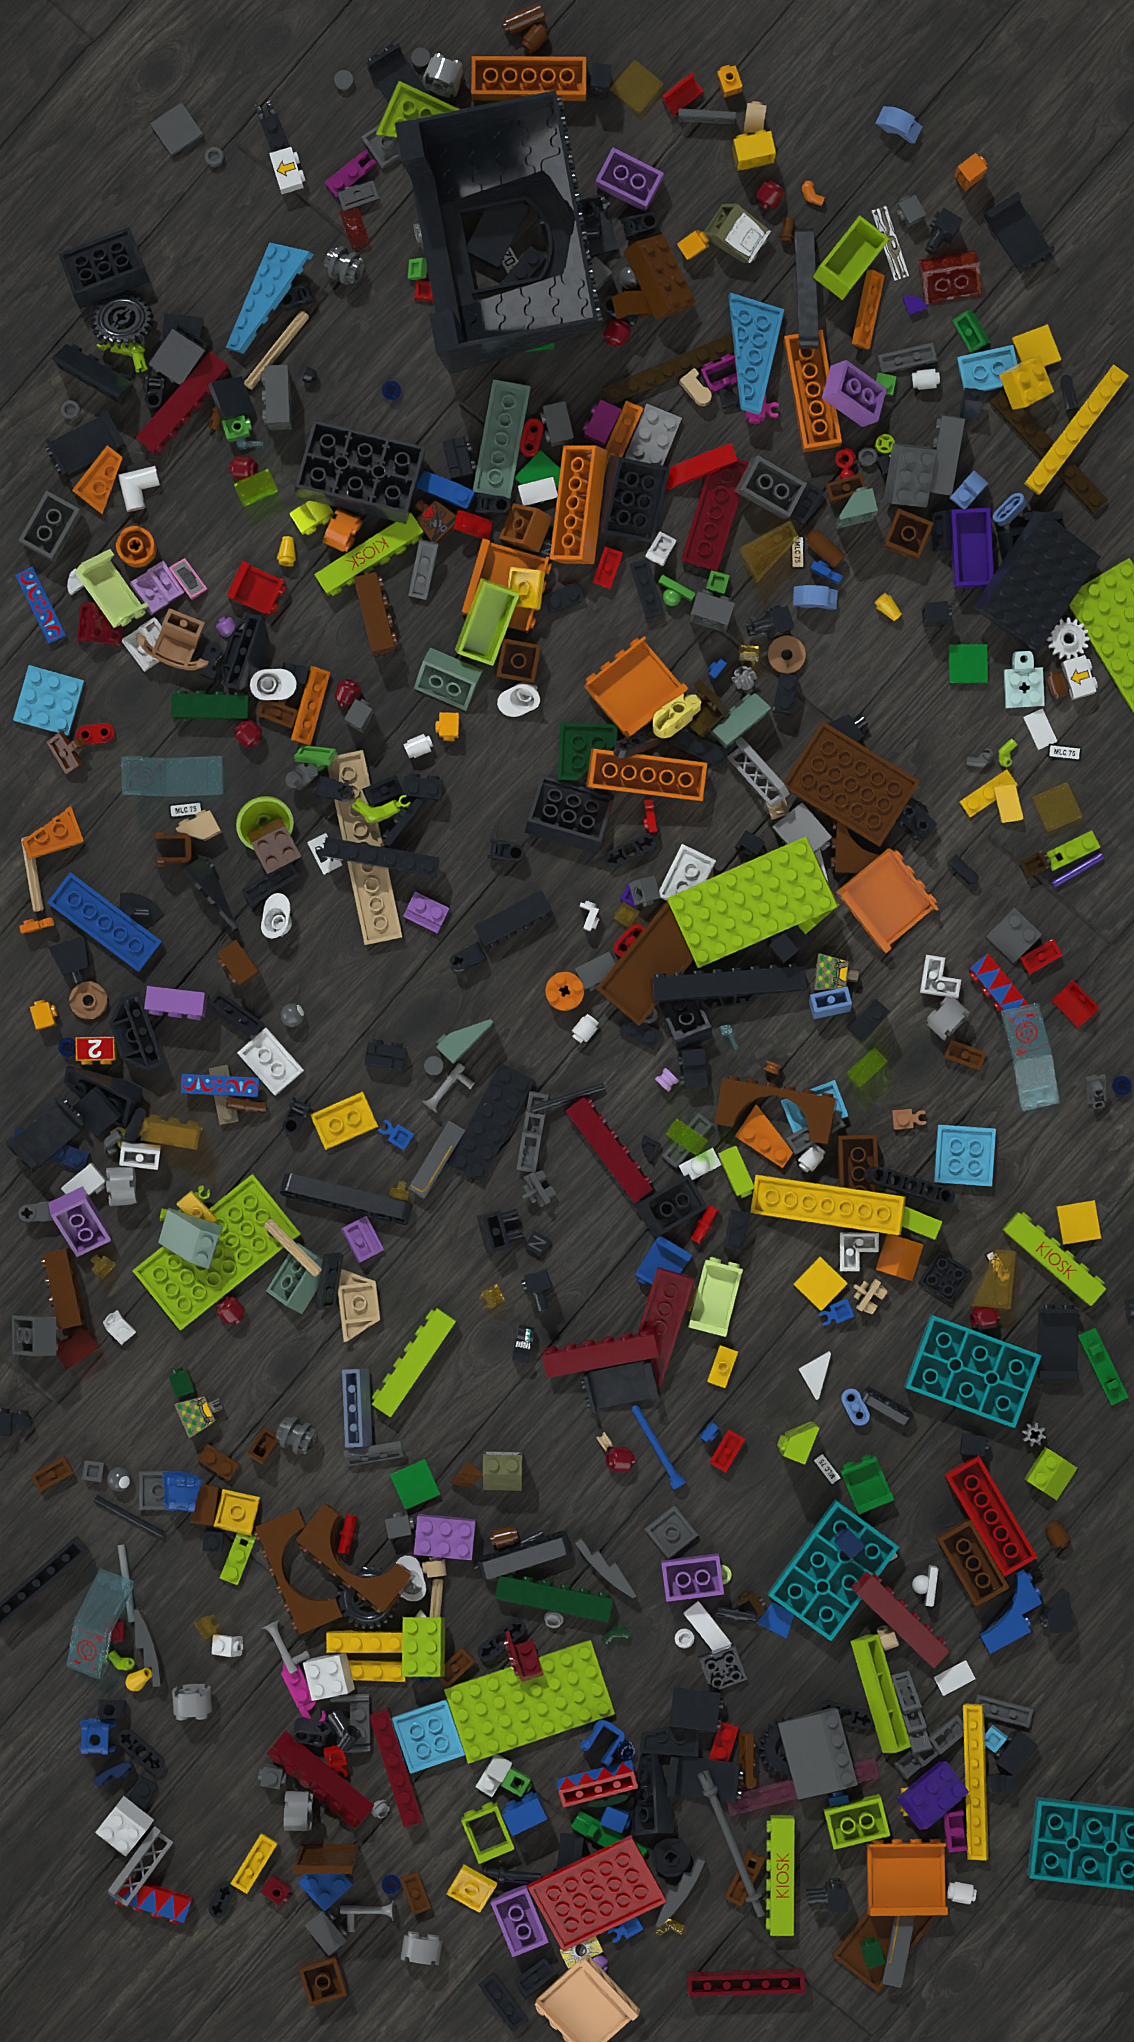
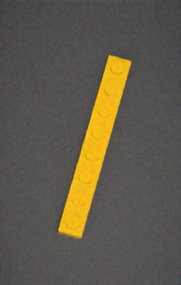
M1113 364L1024 484L1038 495L1041 494L1129 375Z
M964 1704L965 1787L969 1791L966 1795L967 1856L970 1860H987L988 1828L984 1704Z

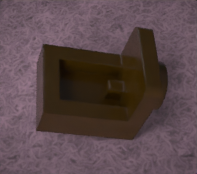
M1040 850L1019 861L1028 879L1048 869L1051 861L1047 853H1043Z
M746 1590L738 1595L737 1603L739 1606L750 1600L759 1616L766 1612L764 1609L767 1606L761 1596L757 1597L753 1590L750 1592Z

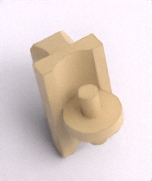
M875 1279L867 1291L865 1289L869 1284L865 1281L860 1287L856 1284L854 1285V1288L858 1290L854 1295L856 1299L859 1300L861 1295L864 1294L856 1306L858 1310L870 1314L874 1313L878 1306L869 1300L873 1294L882 1300L888 1292L880 1285L881 1282Z

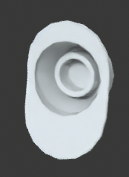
M265 669L253 675L250 681V688L254 696L261 700H282L293 695L297 683L293 674L285 669Z
M520 682L504 691L498 698L497 705L499 710L511 717L520 716L534 710L540 703L537 686L529 682Z
M280 893L273 894L267 899L261 923L262 933L267 938L273 939L279 936L282 937L292 926L289 900Z
M403 1556L396 1563L405 1566L416 1577L401 1597L409 1601H418L423 1598L426 1592L422 1568L416 1558Z

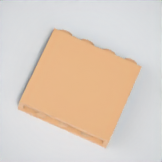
M587 1953L543 1992L535 2003L537 2011L550 2020V2025L563 2034L562 2036L566 2042H607L630 2020L634 2021L640 2012L637 2005Z

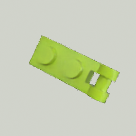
M1093 831L1085 833L1047 852L1051 861V870L1054 871L1099 849L1100 845ZM1058 853H1060L1063 859L1059 862L1055 856Z
M241 1533L236 1534L220 1579L236 1585L239 1584L256 1540L254 1533L251 1536ZM241 1539L248 1541L247 1546L240 1544Z

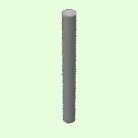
M125 1544L117 1545L128 1622H134V1602Z

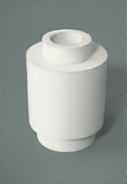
M935 369L919 370L917 373H912L913 389L937 388L936 384H940L939 372L935 373Z
M424 734L407 741L408 743L403 744L409 758H417L431 752L430 747H433L430 737H425Z
M587 1014L573 1028L572 1032L574 1035L572 1037L580 1043L583 1041L587 1043L598 1029L597 1025L599 1022Z
M816 1144L808 1147L798 1159L800 1163L798 1166L806 1173L808 1171L813 1172L824 1159V1150Z
M960 1882L949 1883L947 1898L954 1902L970 1905L971 1901H975L976 1890L970 1884Z

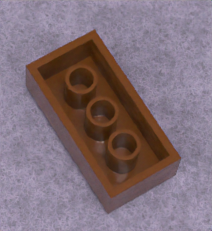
M664 234L636 241L624 251L656 320L683 313L696 303Z
M374 572L354 577L373 656L396 652L395 646H398L395 632L391 633L390 628L394 626L391 614L386 613L389 605L386 595H382L381 592L385 590L381 576L377 577V573Z
M877 1135L837 1136L838 1187L879 1193V1187L867 1183L864 1178V1172L867 1168L878 1167ZM875 1171V1173H874L875 1179H877V1177H878V1174H877L876 1171Z
M71 1248L44 1253V1258H41L43 1269L47 1270L48 1277H45L47 1288L51 1289L52 1295L49 1296L51 1307L55 1308L56 1314L53 1316H56L59 1330L87 1323Z
M967 1518L936 1536L938 1543L975 1607L1009 1588L971 1519Z

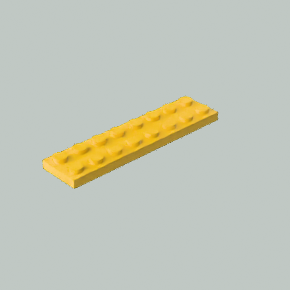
M755 1175L751 1213L901 1235L906 1196Z

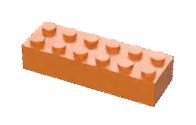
M472 56V100L505 101L556 90L557 96H561L562 101H586V57Z
M818 330L819 349H799L798 334L784 336L783 340L803 453L840 447L842 444L836 408L822 399L829 374L822 330Z
M563 446L550 553L551 560L562 564H594L608 453L603 448L598 446Z
M591 749L587 787L703 801L707 763L640 754L624 759L616 757L613 751Z

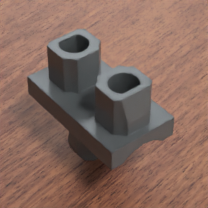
M304 763L298 765L292 772L286 775V785L293 789L298 787V790L305 788L318 775L315 765L312 764L305 767Z
M1093 1074L1086 1077L1087 1104H1092L1094 1109L1105 1107V1074L1100 1076Z
M543 1171L532 1172L523 1177L527 1185L523 1186L526 1192L522 1196L523 1199L529 1197L532 1203L537 1201L539 1206L542 1207L551 1202L550 1200L556 1195L553 1187L550 1186L544 1190L540 1183L547 1180Z

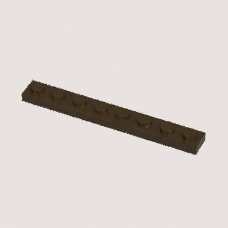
M733 334L725 335L602 388L608 403L616 405L686 375L694 368L696 370L700 369L709 362L721 360L720 358L725 355L735 354Z
M1003 389L989 403L1043 459L1055 442L1023 408L1012 409L1005 389ZM1068 457L1056 472V475L1092 513H1095L1108 499Z

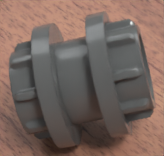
M343 246L335 249L332 248L327 253L323 265L329 278L337 279L340 276V282L345 285L358 282L365 266L359 253L351 252L348 255V249Z
M296 1416L284 1418L276 1433V1439L280 1442V1447L287 1449L291 1445L293 1446V1453L297 1455L308 1453L317 1437L313 1424L306 1422L302 1426L300 1425V1418Z

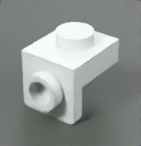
M585 901V904L580 903V908L590 911L583 927L584 930L590 932L592 928L596 929L599 918L596 916L599 909L595 908L596 904Z
M118 1310L109 1314L103 1322L107 1331L121 1345L136 1333L135 1329L121 1316Z
M213 1635L212 1654L226 1657L242 1655V1636Z

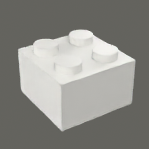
M335 1653L311 1658L303 1663L312 1701L348 1694L355 1689L346 1653Z
M123 1796L95 1833L124 1856H127L154 1819Z

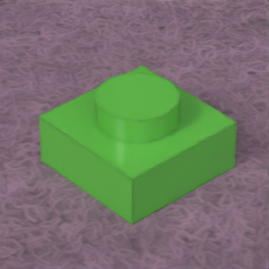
M417 258L409 260L408 279L418 280L426 278V259Z
M877 373L876 382L887 389L885 395L893 396L896 376Z
M711 570L706 590L724 595L730 575Z

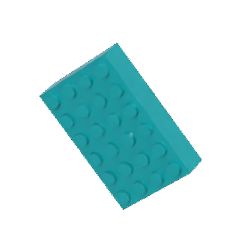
M930 1314L904 1387L1015 1428L1041 1355Z
M834 1500L767 1594L828 1640L832 1641L862 1600L851 1587L866 1571L871 1575L875 1573L879 1576L899 1546L840 1502ZM842 1528L844 1530L848 1528L865 1545L852 1560L834 1542L836 1539L834 1536Z
M1036 1797L1027 1875L1031 1879L1134 1890V1808Z

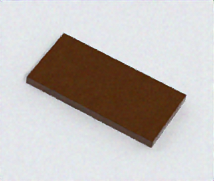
M666 901L595 988L638 1026L642 1024L658 1004L652 1003L650 980L655 977V974L666 973V976H674L676 972H684L694 960L668 901Z
M301 1844L293 1864V1874H352L359 1853V1844Z
M945 1896V1906H946L947 1903H948L950 1900ZM867 1909L833 1952L832 1956L879 1992L884 1986L882 1978L886 1964L867 1969L859 1942H863V1939L869 1936L878 1937L884 1960H886L894 1916H870ZM915 1915L909 1952L938 1915Z

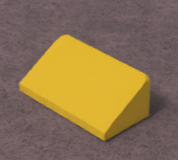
M1009 781L994 786L993 789L1001 822L1022 820L1023 814L1015 783Z

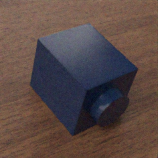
M842 1528L834 1536L836 1538L834 1540L835 1544L851 1560L865 1547L848 1528L845 1530Z

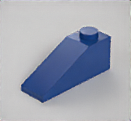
M425 470L416 487L465 512H468L475 497V491Z

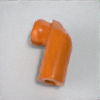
M811 181L804 182L802 193L805 200L822 206L825 197L815 194L814 184Z

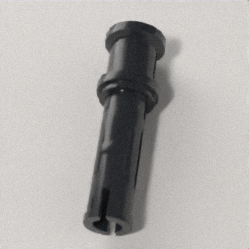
M483 1867V1875L498 1882L499 1885L504 1884V1882L530 1884L541 1879V1873L509 1871L503 1867L499 1869Z

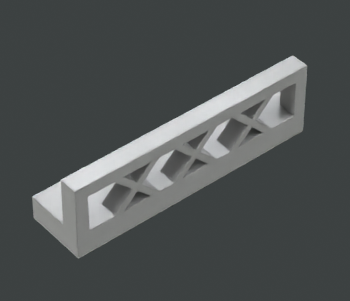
M740 737L735 741L739 748L727 756V758L768 805L773 808L790 793L777 775L750 745ZM743 753L745 761L736 762L734 759ZM747 767H756L755 774H747ZM758 779H767L766 786H758ZM769 791H777L779 793L773 800L768 798Z
M154 1826L109 1888L108 1894L127 1907L173 1842L161 1834V1831ZM159 1837L167 1845L163 1850L155 1851L154 1843ZM153 1855L154 1863L152 1866L143 1867L142 1859L144 1856ZM141 1871V1881L131 1883V1874ZM130 1887L131 1895L127 1900L117 1895L121 1888Z

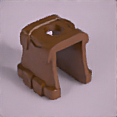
M154 832V841L184 840V857H157L154 859V866L163 867L164 864L169 863L184 865L191 861V838L189 834L164 835V832Z

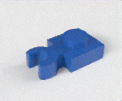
M818 561V563L813 562L809 571L839 585L843 577L842 575L831 571L828 568L829 565L822 561Z
M384 1120L383 1122L388 1125V1129L383 1131L379 1128L378 1131L381 1134L391 1135L388 1141L405 1150L414 1134L397 1124L396 1128H393L390 1121Z
M848 1298L830 1305V1312L825 1310L819 1313V1316H828V1321L822 1323L823 1326L830 1324L833 1319L836 1320V1323H840L855 1316Z
M636 1916L620 1924L618 1927L607 1930V1933H617V1936L612 1939V1942L615 1943L620 1940L621 1935L624 1934L626 1939L643 1930V1926Z

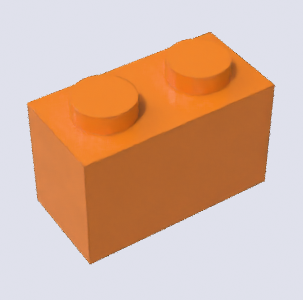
M975 153L957 167L954 178L966 191L984 177L987 170V162L982 156H978Z

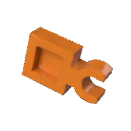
M51 917L40 921L29 919L23 921L24 925H20L19 928L22 934H27L54 926V921Z

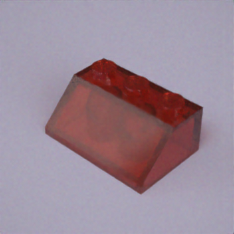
M975 251L919 260V274L925 304L981 295L980 263Z

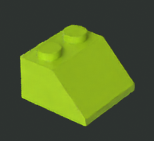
M1044 1447L1024 1479L1057 1500L1074 1475L1077 1467Z

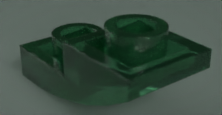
M621 1792L609 1795L607 1798L602 1797L590 1800L587 1805L588 1807L615 1805L627 1800L628 1793Z

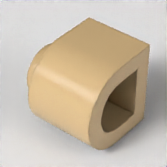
M429 1557V1561L422 1562L423 1574L427 1573L428 1578L447 1575L445 1559Z
M889 1625L877 1628L884 1651L899 1646L894 1630Z

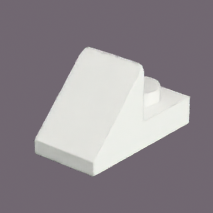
M659 532L645 557L664 566L677 540Z
M495 1754L476 1784V1788L492 1797L500 1783L503 1782L512 1762L499 1754Z

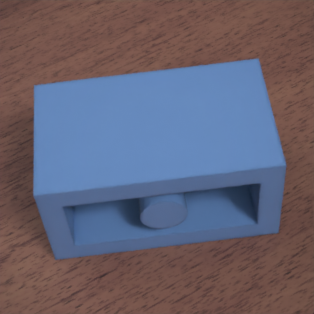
M848 986L811 994L809 1005L813 1020L850 1012L852 1001Z

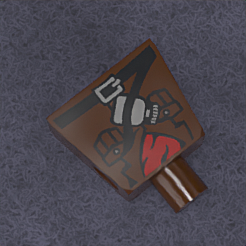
M421 499L414 506L421 514L416 521L430 542L440 543L454 529L456 515L437 501L428 506Z

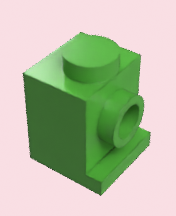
M244 415L222 421L228 442L250 436L249 431L252 430L250 420L245 419ZM240 424L241 428L239 430H235L234 426Z
M511 1766L501 1786L521 1797L523 1793L527 1794L532 1786V1783H530L531 1777ZM516 1778L521 1779V1783L519 1785L514 1783V1780Z

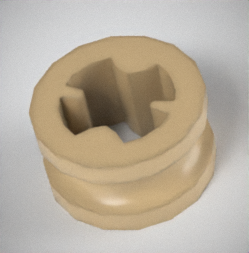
M603 1432L601 1437L598 1436L596 1438L604 1450L608 1451V1447H613L614 1445L606 1433Z

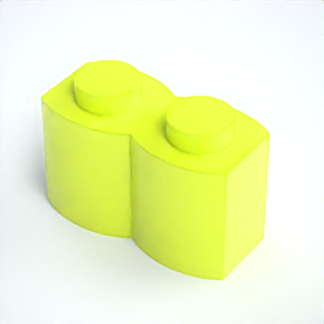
M308 501L289 513L302 535L312 534L317 530L316 526L321 523L323 525L329 523L333 519L332 516L335 515L329 505Z

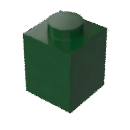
M183 1367L172 1370V1375L168 1377L176 1398L196 1391L189 1369L183 1370Z
M869 1936L864 1938L863 1942H859L867 1969L886 1964L878 1937Z

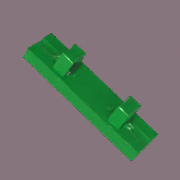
M1096 1328L1078 1335L1077 1337L1110 1405L1112 1406L1129 1398Z
M581 1809L571 1825V1828L603 1847L626 1838L625 1835L600 1825L598 1819ZM636 1843L642 1855L644 1856L647 1849L641 1846L640 1844Z

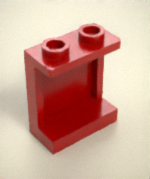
M242 561L227 593V597L270 617L271 613L275 614L279 605L277 600L279 596L284 595L287 586L284 579H279Z

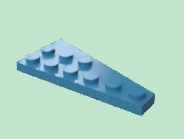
M269 242L226 348L244 354L256 337V331L262 323H266L269 319L266 316L272 308L276 309L291 288V281L297 273L301 274L303 264L307 259L310 260L314 254L309 251Z
M730 293L728 297L741 410L759 415L763 405L784 309Z

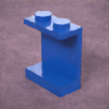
M658 1236L636 1271L635 1275L638 1276L636 1280L644 1285L648 1283L652 1285L658 1267L680 1274L692 1255L664 1237Z

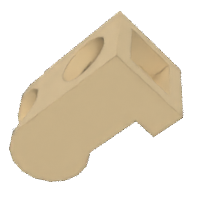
M694 368L680 379L679 384L697 405L707 406L711 401V391L703 387L697 380L699 373Z

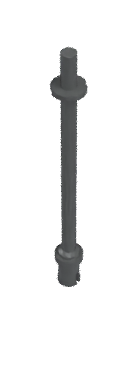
M709 1770L703 1771L704 1774L699 1773L697 1776L704 1789V1796L708 1797L711 1801L749 1896L745 1900L746 1902H752L757 1917H762L765 1915L759 1901L762 1893L756 1892L716 1796L718 1788L714 1786Z

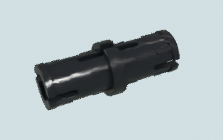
M718 1605L717 1617L734 1620L733 1622L744 1621L755 1624L757 1611L744 1610L737 1606L733 1608Z

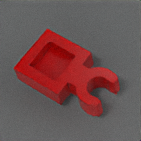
M652 799L645 800L647 818L643 819L644 829L648 830L650 834L657 833Z
M339 1746L324 1748L327 1765L333 1768V1771L336 1773L342 1771L344 1776L347 1777L348 1768L346 1765L348 1760L345 1750H342Z

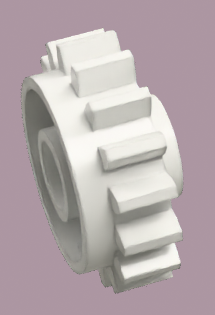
M1067 618L1065 623L1060 619L1059 626L1056 625L1050 634L1051 637L1047 638V641L1051 642L1048 648H1053L1054 650L1052 654L1055 655L1057 653L1059 654V659L1064 656L1066 660H1070L1071 656L1077 658V653L1082 655L1084 653L1082 648H1088L1085 642L1090 640V637H1085L1088 630H1082L1084 624L1077 625V619L1073 623L1070 621V618ZM1064 635L1072 637L1073 641L1071 644L1064 642Z

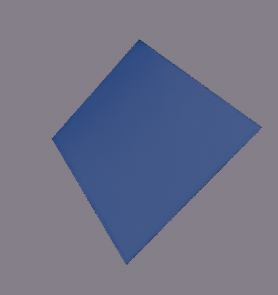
M772 1602L757 1624L787 1639L794 1614Z

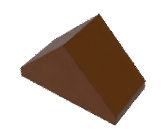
M263 1427L246 1455L263 1465L277 1443L276 1434Z

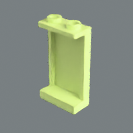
M109 549L81 563L75 573L112 626L115 628L122 625L123 627L130 623L132 618L139 619L142 617L149 605L147 602L142 605L110 561L114 554Z
M710 1257V1260L705 1259L688 1327L726 1337L743 1269L739 1268L740 1264L729 1262L728 1265L721 1264V1259Z

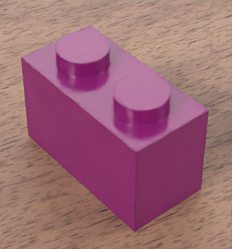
M600 400L599 404L595 403L591 414H593L591 421H586L582 430L585 432L584 438L605 447L620 416L621 409L603 400Z

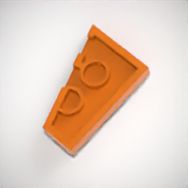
M108 445L72 490L102 515L123 458Z
M71 806L22 841L28 860L84 842Z
M755 1105L735 1137L783 1168L793 1154V1151L760 1108Z

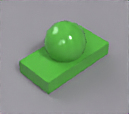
M664 575L661 576L658 584L666 588L663 600L667 605L676 606L681 602L682 598L692 603L695 597L693 591Z
M301 745L294 758L295 762L308 763V766L314 764L317 772H321L326 768V765L330 766L337 756V750Z

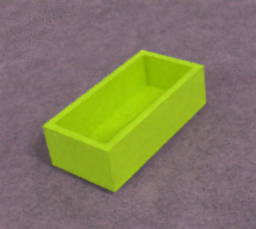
M859 215L812 277L843 300L882 251L889 238Z
M483 578L480 579L455 647L457 654L492 666L494 665L520 595L517 590Z

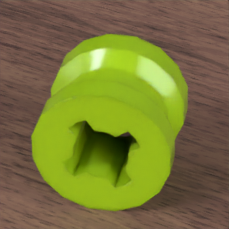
M887 434L879 436L875 443L876 452L882 456L889 455L892 451V445L895 443L894 439Z

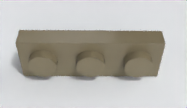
M228 1065L209 1068L210 1075L230 1076ZM214 1095L219 1125L238 1122L237 1110L226 1109L228 1096Z

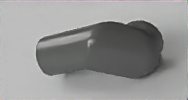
M984 749L978 757L967 756L966 766L985 767L992 761L993 751L991 749Z
M116 1130L104 1140V1150L107 1151L108 1155H113L117 1152L116 1142L123 1138L120 1130Z

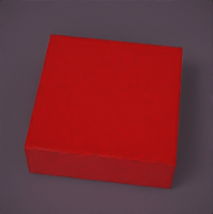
M416 280L415 300L433 302L430 281Z

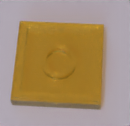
M634 59L610 88V91L640 114L663 87L664 83Z
M1068 782L1032 797L1047 833L1083 817Z

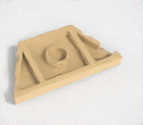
M341 1269L338 1296L344 1342H347L379 1321L380 1311L376 1281Z

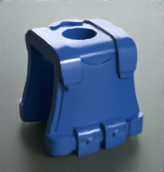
M163 1472L164 1508L168 1511L194 1512L196 1498L202 1486V1479L198 1478V1475L189 1472Z
M98 1718L82 1719L80 1722L82 1736L81 1744L79 1745L81 1754L101 1753V1755H108V1752H114L115 1745H109V1729L116 1726V1721L113 1719L98 1720ZM93 1734L98 1735L101 1739L100 1743L91 1744L89 1741L90 1736Z
M599 1720L594 1725V1730L588 1739L583 1740L579 1747L584 1751H588L604 1726L617 1735L601 1759L602 1763L609 1766L613 1760L612 1755L619 1743L623 1742L625 1735L623 1731L610 1722Z

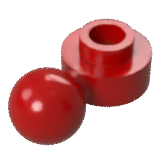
M848 448L838 451L835 456L836 464L843 468V471L840 473V479L855 475L850 467L855 463L856 456ZM845 455H848L849 461L845 460Z

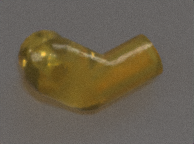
M669 1918L661 1927L655 1926V1932L657 1935L662 1936L665 1932L672 1930L681 1935L685 1926Z

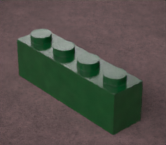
M179 690L176 691V694H171L172 719L249 720L250 698L248 695H245V692H234V695H226V692L216 691L214 695H208L206 691H195V694H188V691Z

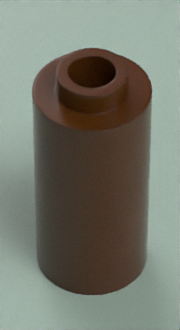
M537 2L504 17L502 26L505 33H509L512 36L532 27L534 24L545 21L546 18L541 5Z
M819 529L816 532L812 530L805 537L807 539L806 544L832 569H835L846 557Z

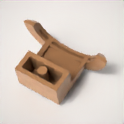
M169 608L154 648L147 642L145 636L136 635L140 646L147 654L167 665L184 670H197L206 667L208 661L203 659L190 662L202 636L205 622Z

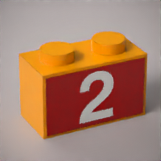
M114 1037L76 1038V1061H81V1065H92L93 1061H100V1064H112V1060H117V1045Z

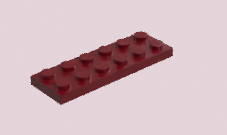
M737 458V463L720 468L719 471L706 476L680 562L710 571H718L740 498V494L736 493L735 489L749 464L748 461Z
M660 1267L657 1268L637 1332L638 1334L639 1331L644 1329L656 1330L661 1354L659 1357L652 1358L659 1387L662 1385L695 1278Z

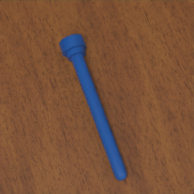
M634 1405L632 1411L668 1472L669 1480L671 1481L669 1484L675 1490L685 1484L686 1480L679 1473L677 1474L640 1408Z

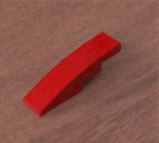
M732 443L670 467L666 491L701 479L702 476L737 463L738 460Z

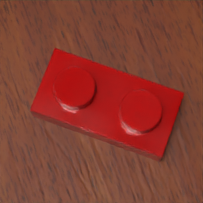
M460 510L457 512L454 529L489 540L493 521Z
M605 546L592 582L593 584L611 589L623 552Z
M1051 939L1019 959L1027 973L1031 974L1061 957L1062 953L1054 939Z
M728 1429L709 1463L726 1472L745 1438Z
M721 1721V1727L717 1729L709 1759L729 1761L738 1726Z

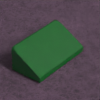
M967 310L952 320L970 353L990 343L973 310Z

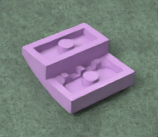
M164 561L148 569L146 573L130 582L131 587L142 603H148L149 606L146 609L150 615H153L184 594V590Z

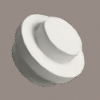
M680 1629L675 1635V1642L680 1648H688L694 1642V1635L688 1629Z

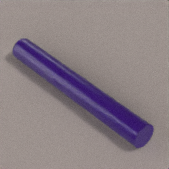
M1101 853L1095 855L1051 881V884L1054 888L1060 886L1104 860Z

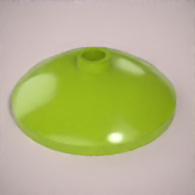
M268 796L255 798L246 803L237 816L236 830L238 836L247 847L253 849L247 834L280 817L291 835L294 825L292 813L288 806L277 798ZM261 817H266L264 821H260Z

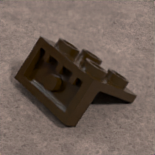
M698 680L694 686L698 690L696 694L701 698V711L692 717V721L688 725L700 737H703L730 711L716 694L701 680Z

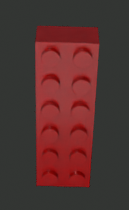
M978 1455L944 1473L967 1516L973 1522L1004 1577L1038 1558Z

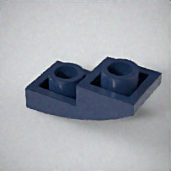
M128 1760L117 1763L100 1773L92 1782L98 1787L101 1783L105 1786L113 1778L111 1774L116 1779L120 1776L124 1778L132 1770L130 1766L133 1762Z

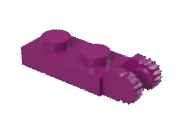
M367 150L363 151L355 159L353 158L325 181V185L336 198H338L336 191L353 186L376 165L377 162L374 159L370 160L363 168L359 165L360 162L368 157L369 152Z

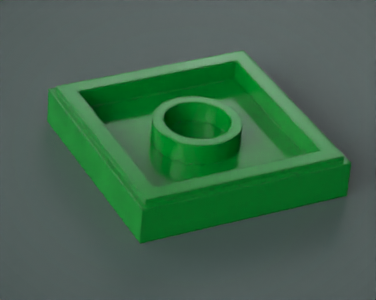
M540 450L514 479L520 485L553 477L557 490L561 469Z
M987 644L948 645L949 684L988 683Z
M426 1459L390 1474L405 1510L441 1494Z

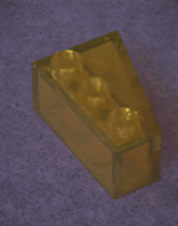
M786 521L737 548L754 582H759L765 573L771 569L776 561L799 538L791 521Z
M150 1114L149 1118L145 1117L141 1140L199 1150L203 1127H199L198 1122L188 1121L187 1124H182L180 1119L169 1118L168 1121L161 1120V1116Z
M993 1250L970 1305L1011 1309L1015 1251Z

